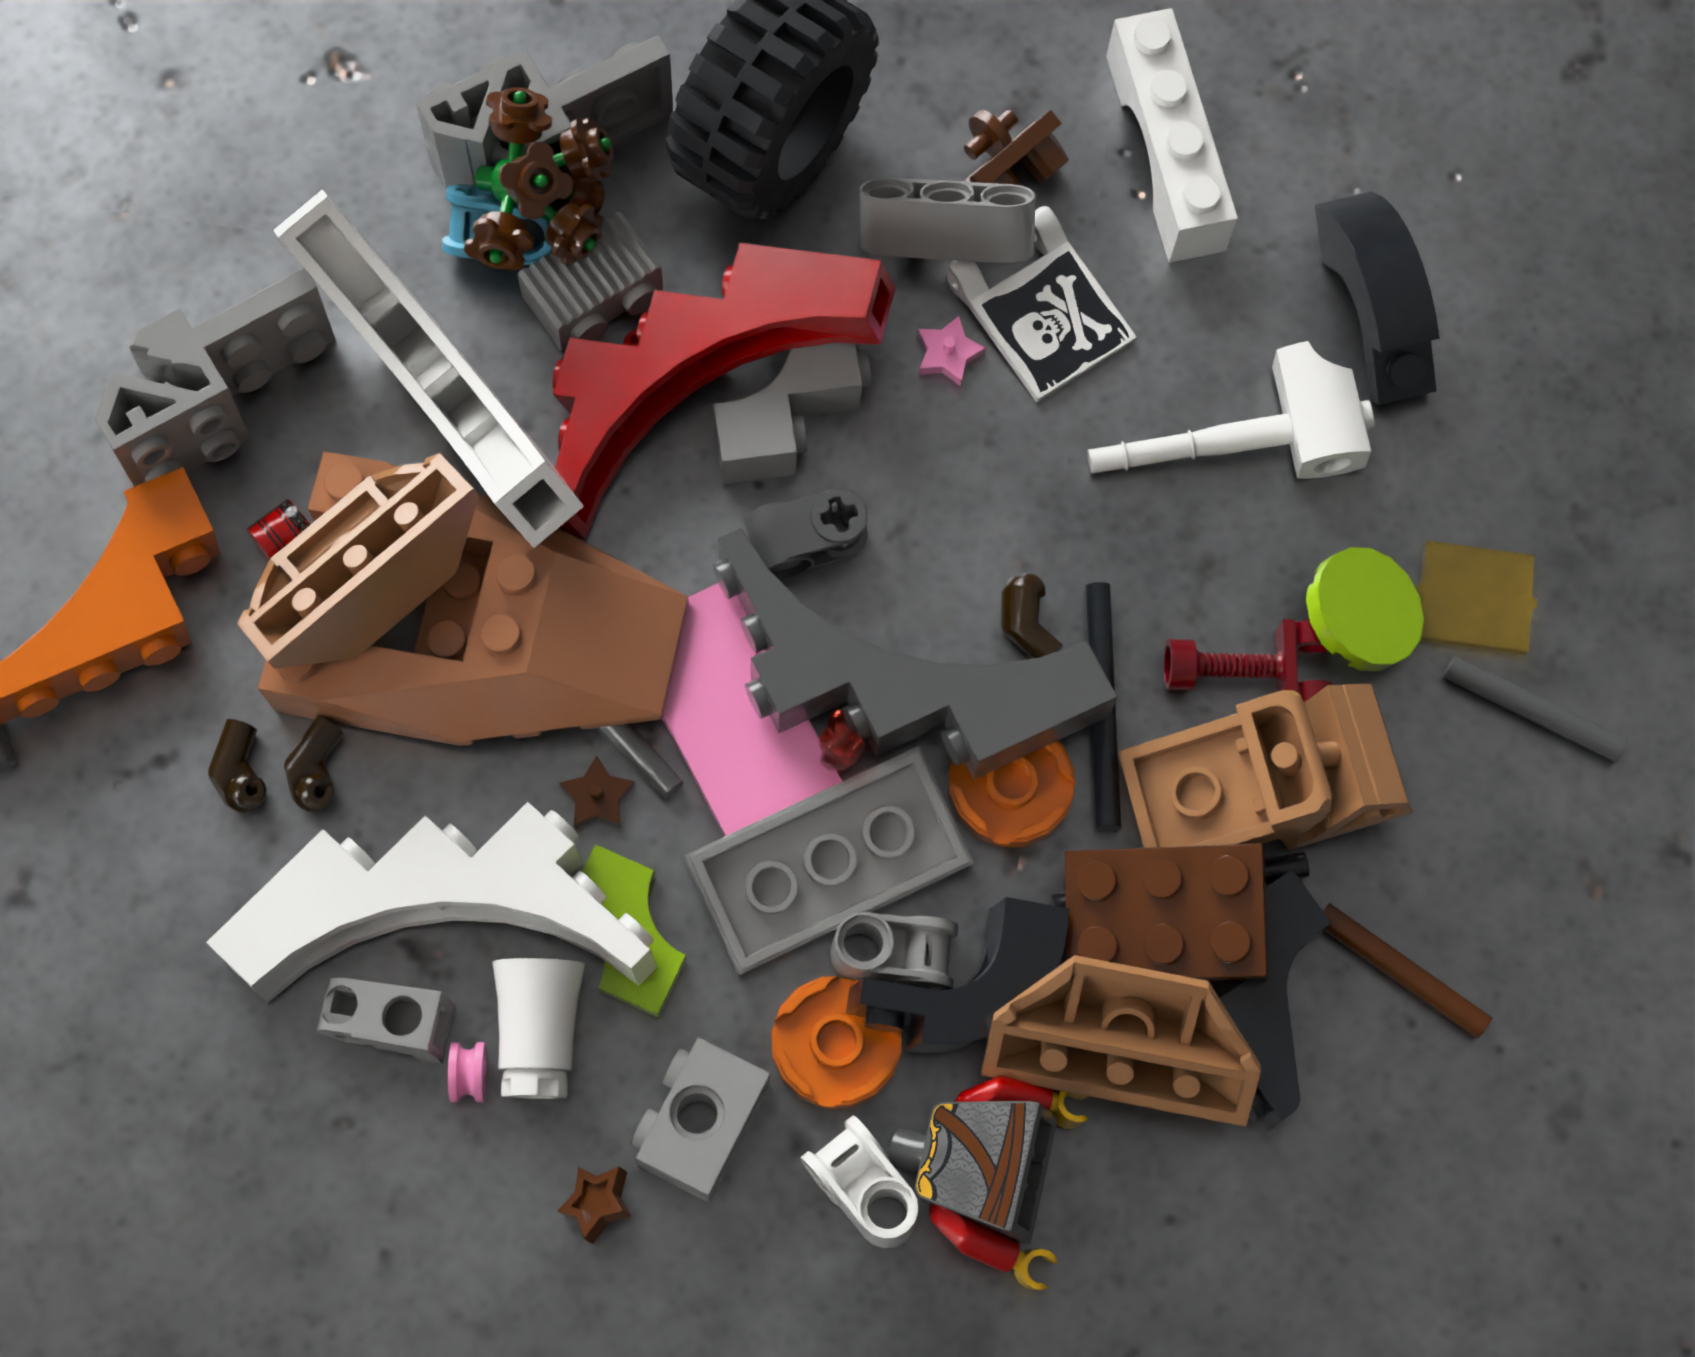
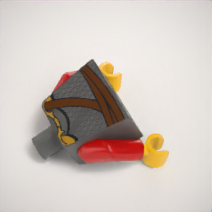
M1001 1075L961 1091L954 1102L936 1103L932 1109L927 1133L898 1129L894 1133L890 1144L889 1161L895 1169L918 1173L914 1187L915 1196L930 1205L929 1214L932 1224L963 1255L1004 1273L1013 1269L1015 1278L1022 1286L1035 1290H1044L1048 1286L1043 1283H1037L1030 1278L1028 1265L1036 1256L1051 1264H1058L1055 1255L1049 1250L1040 1248L1022 1251L1020 1250L1019 1242L1031 1244L1056 1125L1064 1129H1074L1088 1120L1087 1116H1076L1068 1112L1064 1105L1065 1097L1084 1100L1088 1096L1060 1090L1053 1092L1049 1088L1034 1086L1024 1081Z

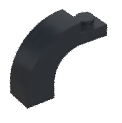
M1372 191L1316 204L1315 212L1322 263L1338 272L1343 278L1358 313L1364 344L1370 400L1378 405H1383L1436 392L1431 345L1432 340L1440 339L1436 312L1422 260L1401 216L1385 198Z
M1006 897L989 909L983 957L977 971L964 986L949 990H932L863 977L849 988L846 1014L864 1017V1026L878 1031L902 1032L904 1024L910 1025L907 1052L941 1053L974 1045L989 1037L994 1012L1059 967L1066 942L1070 909Z

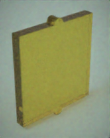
M1426 541L1423 550L1421 583L1416 587L1420 595L1424 615L1420 641L1526 655L1529 651L1531 612L1538 605L1537 600L1532 597L1534 555Z

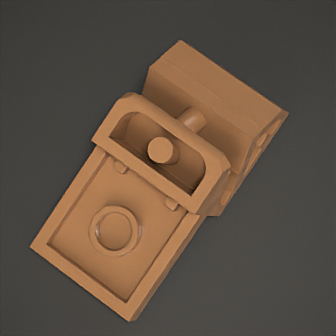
M1372 684L1327 685L1305 703L1301 695L1295 690L1277 691L1235 705L1237 709L1236 714L1118 751L1144 848L1263 844L1280 839L1288 850H1293L1413 813L1379 700Z

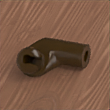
M1024 573L1008 580L1001 592V628L1004 634L1031 659L1040 658L1060 651L1063 644L1039 623L1040 598L1046 594L1043 581L1035 574Z
M321 716L316 717L284 763L291 797L300 808L306 811H318L327 807L332 802L335 793L325 759L344 734L337 726Z
M227 719L208 768V776L226 806L235 811L246 813L259 807L265 799L267 791L263 779L257 777L247 762L257 729L248 723Z

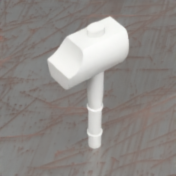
M1309 341L1276 350L1272 368L1283 414L1221 424L1194 432L1188 430L1184 434L1130 443L1121 441V444L1088 449V463L1091 474L1118 469L1128 471L1130 467L1190 457L1194 460L1198 456L1226 455L1290 444L1297 479L1336 476L1366 467L1371 454L1367 431L1374 430L1375 427L1373 410L1369 400H1359L1353 370L1323 359L1314 351Z

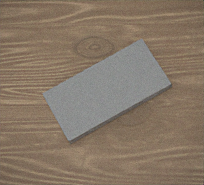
M920 746L683 856L738 975L837 929L846 917L856 912L871 913L974 864Z

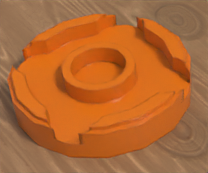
M1059 741L1053 742L973 780L965 763L957 766L952 761L948 771V799L957 820L975 838L997 847L1024 848L1047 839L1064 822L1074 798L1075 769L1065 747Z
M826 976L798 987L780 1006L771 1032L772 1060L782 1082L801 1100L824 1109L853 1108L875 1098L892 1080L902 1054L901 1032H884L869 1029L864 1026V1017L846 1014L849 988L859 981L857 979L854 981L849 978H839V976Z

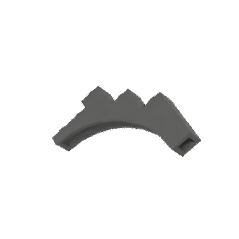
M742 528L718 538L719 562L713 564L716 579L727 599L737 595L747 615L740 618L741 626L753 651L758 653L765 650V652L751 658L752 681L745 684V689L758 717L762 719L770 716L778 733L848 702L849 705L843 707V713L853 736L858 742L867 739L877 757L945 725L946 729L941 731V736L950 758L957 766L965 763L973 780L1105 719L1111 714L1117 695L1087 641L1040 658L993 665L938 663L890 652L842 631L804 605L767 568Z

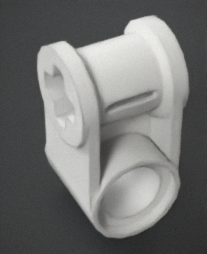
M853 1115L844 1122L846 1130L816 1154L807 1151L800 1159L822 1191L834 1204L839 1205L867 1241L881 1248H894L905 1243L914 1232L918 1217L917 1198L912 1188L890 1163L889 1158L877 1140L862 1122ZM891 1197L903 1204L907 1216L901 1225L892 1229H883L871 1221L868 1215L869 1207L880 1198Z

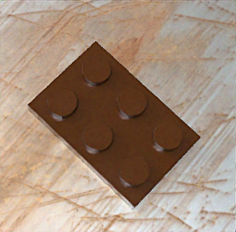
M1262 843L1065 851V907L1070 909L1066 936V961L1077 955L1206 981L1269 979L1265 848Z

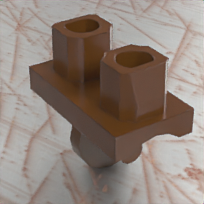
M1050 109L1036 122L1031 123L1012 139L1009 131L1019 123L1012 111L1006 110L997 118L988 111L979 110L969 120V128L974 138L964 145V151L972 160H976L984 152L992 157L963 182L1022 186L1009 170L1018 160H1021L1039 184L1069 161L1059 141L1052 134L1062 123Z

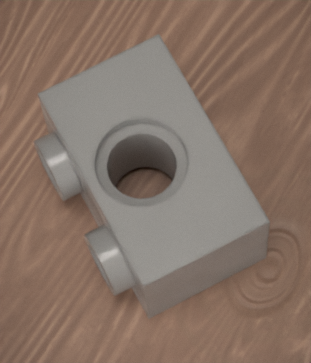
M698 1037L690 1053L681 1048L676 1053L662 1085L671 1090L659 1113L651 1108L646 1111L633 1136L631 1145L640 1149L635 1158L639 1168L710 1203L770 1085V1073ZM692 1102H705L711 1105L717 1113L715 1124L704 1133H690L683 1129L678 1122L683 1108Z

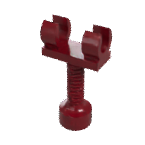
M1283 619L1275 631L1276 654L1274 655L1255 654L1254 656L1253 653L1249 655L1247 653H1237L1236 655L1235 653H1230V655L1228 653H1211L1210 655L1209 652L1204 654L1198 651L1196 643L1192 639H1167L1165 643L1163 678L1167 690H1193L1196 680L1203 676L1205 678L1210 676L1211 678L1216 676L1217 678H1222V676L1224 678H1241L1242 676L1245 679L1247 677L1249 679L1253 677L1255 679L1260 677L1261 679L1266 677L1267 679H1272L1273 677L1277 680L1278 691L1295 690L1301 695L1305 703L1327 685H1333V683L1325 680L1298 682L1297 654L1316 655L1326 653V648L1318 639L1310 624V620L1295 622V619Z

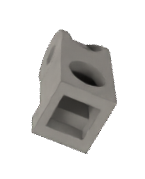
M350 978L329 979L316 1031L332 1039L354 1044L373 1045L376 1049L409 1054L417 1059L442 1063L456 1005L442 991Z

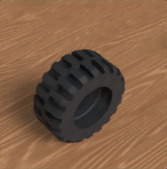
M735 0L727 9V15L720 24H715L706 37L708 41L702 51L694 57L689 67L690 73L685 84L680 86L675 98L677 102L675 111L670 114L667 126L670 135L666 138V150L677 175L746 219H767L773 217L774 213H781L789 207L790 201L793 198L801 196L807 189L808 183L814 176L817 177L826 166V160L833 150H837L845 137L843 134L849 123L853 122L860 108L861 98L867 93L871 82V70L876 66L878 54L875 49L879 45V37L871 17L846 0Z

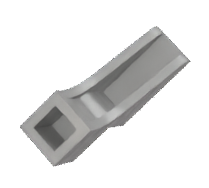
M829 343L791 349L781 372L767 387L743 399L715 403L714 425L723 485L795 476L797 453L807 452L803 417L860 410L862 387L872 385L867 349L857 351L856 344Z

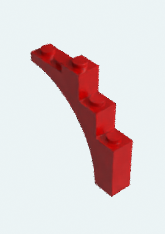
M739 243L734 264H730L724 272L722 280V295L724 299L654 290L649 310L642 314L638 323V347L570 337L564 358L560 359L554 368L552 380L553 395L570 414V417L565 419L560 427L558 436L559 455L555 469L584 507L561 525L559 529L576 538L586 540L601 499L628 454L660 418L698 388L740 365L789 349L829 343L881 345L896 290L882 261Z

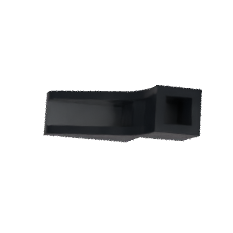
M1293 869L1266 887L1269 979L1246 980L1219 998L1261 1064V1075L1249 1118L1254 1122L1262 1119L1269 1130L1282 1123L1294 1113L1300 1104L1287 996L1289 970L1298 952L1319 938L1331 924Z

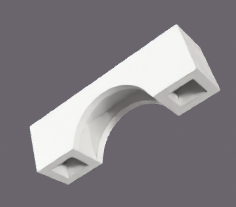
M1169 8L1115 19L1106 58L1121 107L1129 106L1133 110L1144 136L1152 174L1153 213L1168 262L1172 263L1225 252L1238 217L1173 9Z

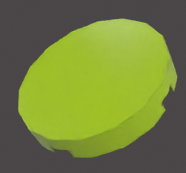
M1349 547L1320 563L1315 570L1317 573L1315 574L1314 582L1308 586L1306 604L1310 624L1321 644L1333 656L1340 653L1345 659L1351 661L1347 664L1348 666L1359 671H1382L1409 657L1421 640L1424 623L1420 595L1409 575L1391 557L1372 548Z

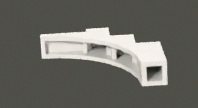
M323 190L274 229L277 237L389 367L461 457L494 504L533 548L584 507L546 455L507 411L488 384L452 344L434 318Z
M529 802L478 851L455 826L449 823L441 830L426 815L376 864L349 837L339 845L325 830H321L206 942L266 1003L275 998L307 970L354 944L405 927L447 921L507 923L555 935L599 956L638 986L657 968L651 950L648 948L654 941L651 935L627 913L618 920L601 904L607 899L606 895L583 872L578 871L571 877L583 865L574 844L579 838L575 830L555 811L550 810L543 816Z

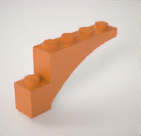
M184 467L123 491L127 501L123 516L101 558L78 590L42 629L12 654L0 661V725L20 716L23 718L41 716L54 709L58 705L59 700L81 690L94 692L107 688L120 678L121 673L144 663L147 666H156L168 662L180 653L182 647L191 644L184 619L164 578L173 574L186 576L196 573L206 567L211 558L221 554L214 530Z

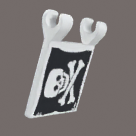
M1042 206L1035 210L1034 247L1044 255L1043 257L991 289L988 288L975 262L953 260L948 266L949 271L945 276L946 283L950 289L970 308L1036 403L1132 344L1137 338L1070 245L1057 217L1047 206Z

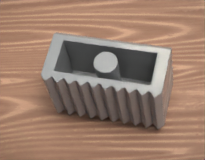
M615 212L611 218L604 219L601 227V239L594 251L585 259H578L573 265L567 267L561 262L562 256L557 258L550 253L549 256H543L539 262H533L529 268H522L518 273L521 294L525 303L529 305L531 311L536 315L538 321L542 323L545 331L549 333L551 339L555 341L558 349L561 351L567 348L570 337L596 341L607 330L608 322L626 311L630 315H636L650 307L654 290L660 291L663 289L662 267L621 212Z

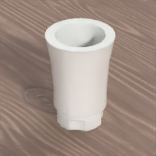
M514 958L492 961L498 1000V1070L504 1071L501 1082V1097L524 1099L567 1098L568 1079L566 1072L572 1071L577 1003L586 964L572 960Z

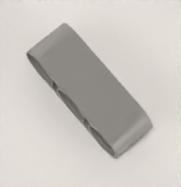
M909 178L872 179L860 186L861 248L873 255L988 263L1022 262L1031 258L1034 254L1035 192L1030 188L1013 184Z

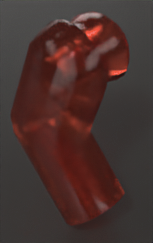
M843 710L830 714L827 728L821 733L819 738V747L822 750L820 763L830 771L846 770L860 761L864 754L865 744L858 733L852 732L849 728Z

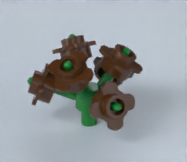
M513 87L503 92H491L486 96V105L492 108L493 111L489 115V124L492 126L493 133L498 138L509 142L508 159L499 161L496 166L481 165L475 172L474 180L477 188L493 191L495 197L501 201L499 211L485 213L474 222L472 230L475 235L473 239L465 241L464 251L469 257L480 260L491 268L512 271L523 268L525 262L523 254L525 251L533 248L534 238L527 231L525 223L515 215H512L514 205L519 204V212L523 217L528 219H539L542 217L550 223L545 233V242L552 247L551 253L557 258L562 256L561 262L568 267L573 265L578 259L583 260L588 257L601 239V227L604 217L599 214V211L604 202L605 191L602 182L597 179L600 176L603 179L611 176L610 162L614 158L613 147L604 128L597 126L594 120L588 117L583 119V123L580 119L571 121V129L562 132L560 135L561 153L553 155L554 152L550 145L544 142H535L541 138L543 131L548 130L552 126V117L545 113L549 100L544 95L526 88ZM532 143L527 149V154L522 155L523 144ZM565 165L567 166V167H565V168H563V169H561V170L559 169V167H562V166H565Z

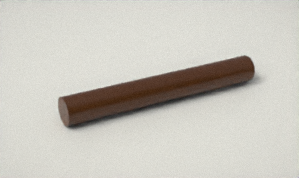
M1331 903L1325 907L1323 912L1331 922L1330 926L1325 930L1328 934L1477 1039L1484 1033L1493 1017Z

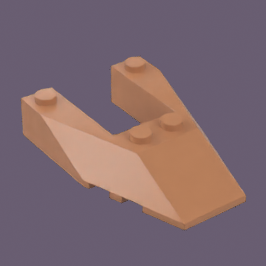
M323 451L307 510L313 520L316 521L369 475L398 466L384 461ZM477 493L479 497L457 573L427 598L413 653L371 645L355 659L273 668L265 660L258 690L276 713L314 720L317 716H321L331 723L458 746L472 745L474 740L513 735L515 739L540 736L541 731L580 726L581 730L660 720L665 708L689 599L683 593L559 528L533 548L490 497Z

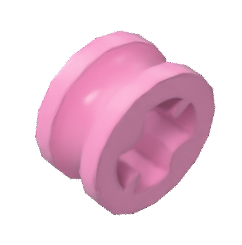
M451 1042L448 1058V1094L450 1102L459 1103L463 1096L470 1095L474 1097L476 1103H484L487 1094L488 1078L486 1043L476 1042L474 1048L464 1049L460 1042Z

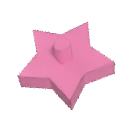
M959 316L942 330L918 328L917 336L926 352L919 368V375L943 373L961 387L965 365L985 354L986 347L965 337Z

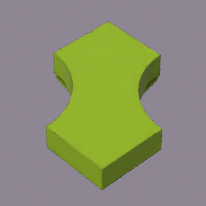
M595 844L582 872L606 895L607 899L601 905L619 920L627 913L651 935L654 941L648 948L651 950L657 965L652 974L638 986L604 961L603 974L598 986L599 992L660 1018L687 958L685 954L679 952L664 940L651 918L650 897L655 881V871Z

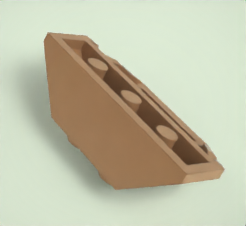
M441 453L427 457L424 463L404 464L369 475L270 558L254 589L250 607L243 611L237 625L273 668L357 658L457 573L479 495Z
M1074 955L994 1012L981 1075L993 1078L1001 1075L1008 1076L1034 1086L1246 1127L1261 1075V1064L1209 981Z

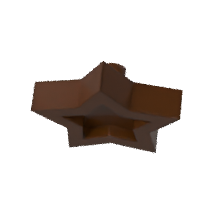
M596 756L583 777L559 783L560 787L575 803V829L597 819L621 828L619 803L635 786L633 780L610 776Z
M618 1166L595 1176L578 1167L575 1192L557 1212L578 1220L583 1238L593 1244L609 1222L631 1217L621 1198L627 1171Z

